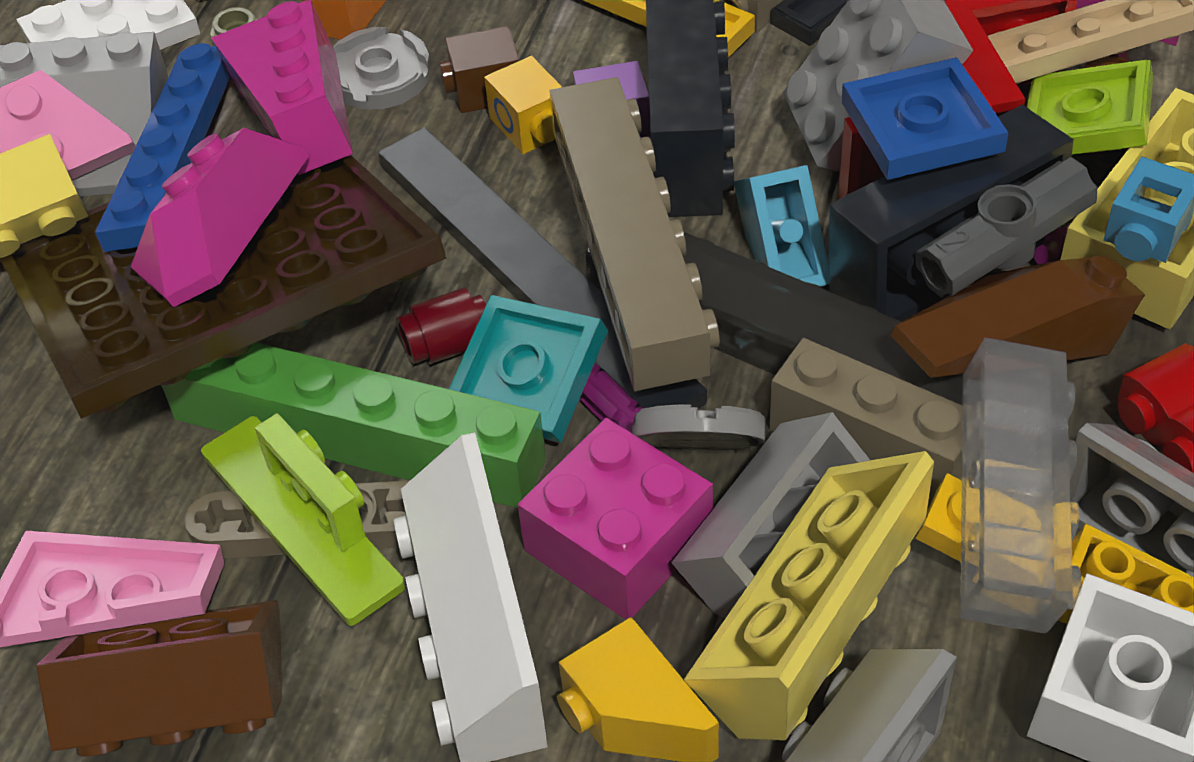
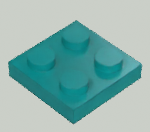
M491 295L449 389L540 411L543 438L561 443L608 330L599 318Z

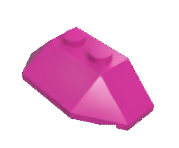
M242 128L224 139H221L217 133L203 139L187 154L191 163L176 171L163 183L162 188L165 190L166 195L149 215L131 268L154 291L162 295L172 307L219 285L308 159L309 155L301 146L247 128Z

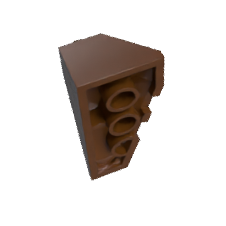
M1096 255L1091 258L1058 260L992 273L960 290L953 296L951 295L895 325L890 336L930 378L1109 355L1145 294L1126 278V270L1110 258Z

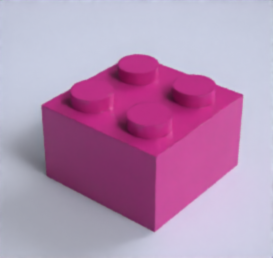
M605 418L518 503L524 551L627 620L633 617L677 570L672 561L713 510V483L618 424Z

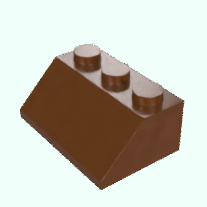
M278 600L206 610L205 614L65 637L36 665L51 752L76 748L78 756H96L118 749L122 745L121 741L149 737L150 744L168 745L189 739L194 735L193 730L222 726L223 733L239 734L263 727L266 724L267 718H274L282 700L281 631Z

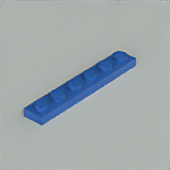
M200 43L192 45L179 53L95 231L104 252L138 247L150 213L166 195L165 190L162 188L163 183L176 171L191 163L187 154L205 138L230 78L215 46L210 47L209 44Z

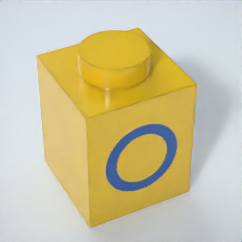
M529 56L484 76L490 119L522 154L555 140L549 90L561 88L562 86L533 56Z

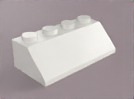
M475 432L461 435L401 488L406 516L393 518L402 559L415 556L419 574L405 577L414 618L428 615L432 635L418 638L427 680L441 677L446 699L432 702L441 746L456 742L460 762H491L547 748L548 746L539 683Z

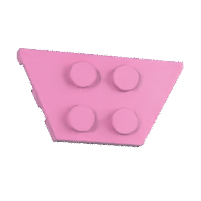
M42 70L0 87V153L50 134L73 180L133 153L136 147L128 133Z

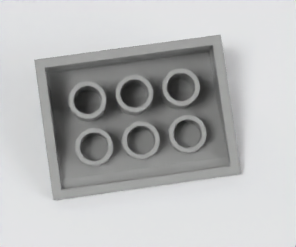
M154 31L142 33L121 32L109 36L67 37L54 41L12 42L0 45V87L42 70L128 133L135 145L168 79L167 70ZM132 153L73 179L79 196L113 194Z

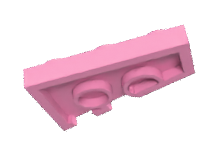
M25 531L0 579V647L205 614L225 564L221 547L217 544Z

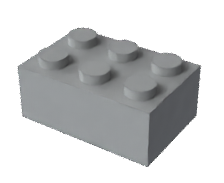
M848 0L831 25L823 31L819 42L802 66L791 76L783 94L817 166L840 172L844 118L850 117L841 103L843 83L955 57L963 64L973 52V49L944 0Z

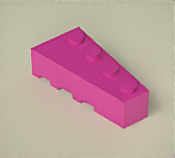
M311 0L298 4L294 1L281 3L272 8L265 17L211 37L242 98L246 99L253 113L258 115L269 135L301 146L309 155L299 170V175L353 154L336 53Z

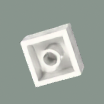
M1087 573L1067 623L1027 737L1089 762H1194V613Z

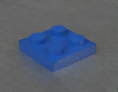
M957 57L842 84L841 103L887 180L1006 151L1007 129Z

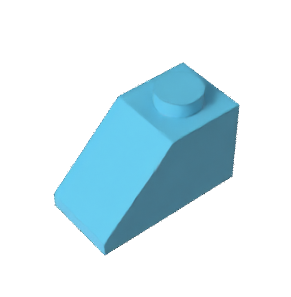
M808 165L733 181L745 238L772 297L830 284V269Z

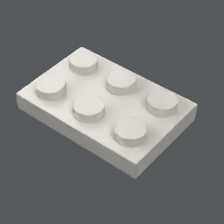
M66 0L55 5L42 6L33 13L17 19L22 35L27 43L61 40L67 37L87 38L115 35L121 32L142 33L154 31L161 50L200 35L196 17L184 0Z

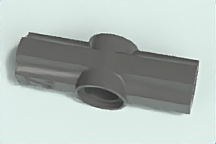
M1070 157L1063 162L1058 161L1020 186L1007 184L990 188L979 198L977 204L978 213L915 252L916 268L924 277L927 287L943 298L948 294L953 296L994 268L1014 269L1023 266L1033 258L1036 241L1097 202V186L1088 175L1087 168Z

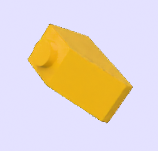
M632 617L559 661L563 690L562 693L557 695L559 706L570 725L578 733L588 729L604 751L678 762H713L719 758V722Z

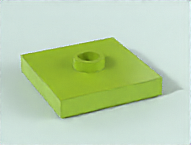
M1151 60L1048 73L1032 78L1027 108L1074 139L1072 155L1147 146L1153 87Z

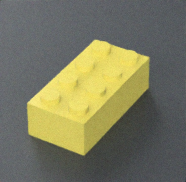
M1178 88L1174 89L1150 120L1147 146L1131 147L1126 151L1097 189V202L1078 214L1069 225L1061 255V260L1091 258L1099 255L1119 263L1127 272L1126 278L1145 294L1134 314L1170 330L1194 296V212L1190 225L1186 231H1183L1166 263L1150 257L1144 261L1129 260L1116 250L1114 244L1104 241L1112 204L1141 156L1194 174V95ZM1148 187L1144 195L1146 198L1171 207L1177 199Z

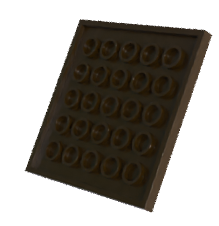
M349 155L300 175L297 173L222 282L175 307H172L162 295L154 291L131 268L138 247L108 252L103 251L95 231L109 202L86 211L88 217L78 220L75 226L67 232L55 236L42 235L20 244V247L14 253L0 258V261L76 411L82 419L94 413H107L116 410L124 405L130 397L157 385L177 383L186 378L191 370L216 359L238 356L246 352L253 343L280 331L289 332L300 329L307 325L312 317L339 305L348 306L359 303L367 298L371 291L396 280H409L418 277L427 270L428 266L446 259V254L440 236L352 155Z

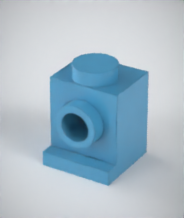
M1141 156L1112 204L1104 241L1114 244L1116 250L1129 260L1144 261L1150 257L1166 263L1183 231H1186L1190 225L1193 216L1194 174ZM1148 187L1177 199L1171 207L1146 198L1144 195Z

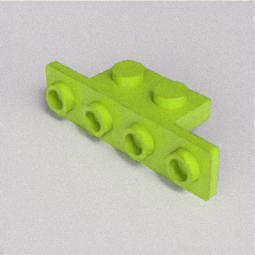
M278 413L264 422H261L255 416H251L201 448L202 455L207 464L347 625H356L405 590L401 574L365 535L359 513V508L364 505V499L358 487L344 471L341 470L335 475L325 465V457L319 445L306 430L302 429L295 433Z

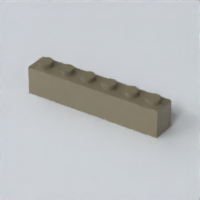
M618 77L549 90L555 140L633 390L639 391L710 376V348L719 347L720 343L716 318L711 308L702 310L699 300H702L700 275L694 262L685 264L683 256L686 255V242L683 228L679 219L669 220L667 213H670L671 205L668 187L664 177L654 178L653 172L656 171L654 150L649 137L640 138L639 136L642 126L636 99L626 100Z

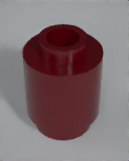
M463 287L411 305L408 308L409 313L396 317L399 334L410 361L415 364L426 360L428 364H433L464 353L486 307L482 296L471 297L469 291Z

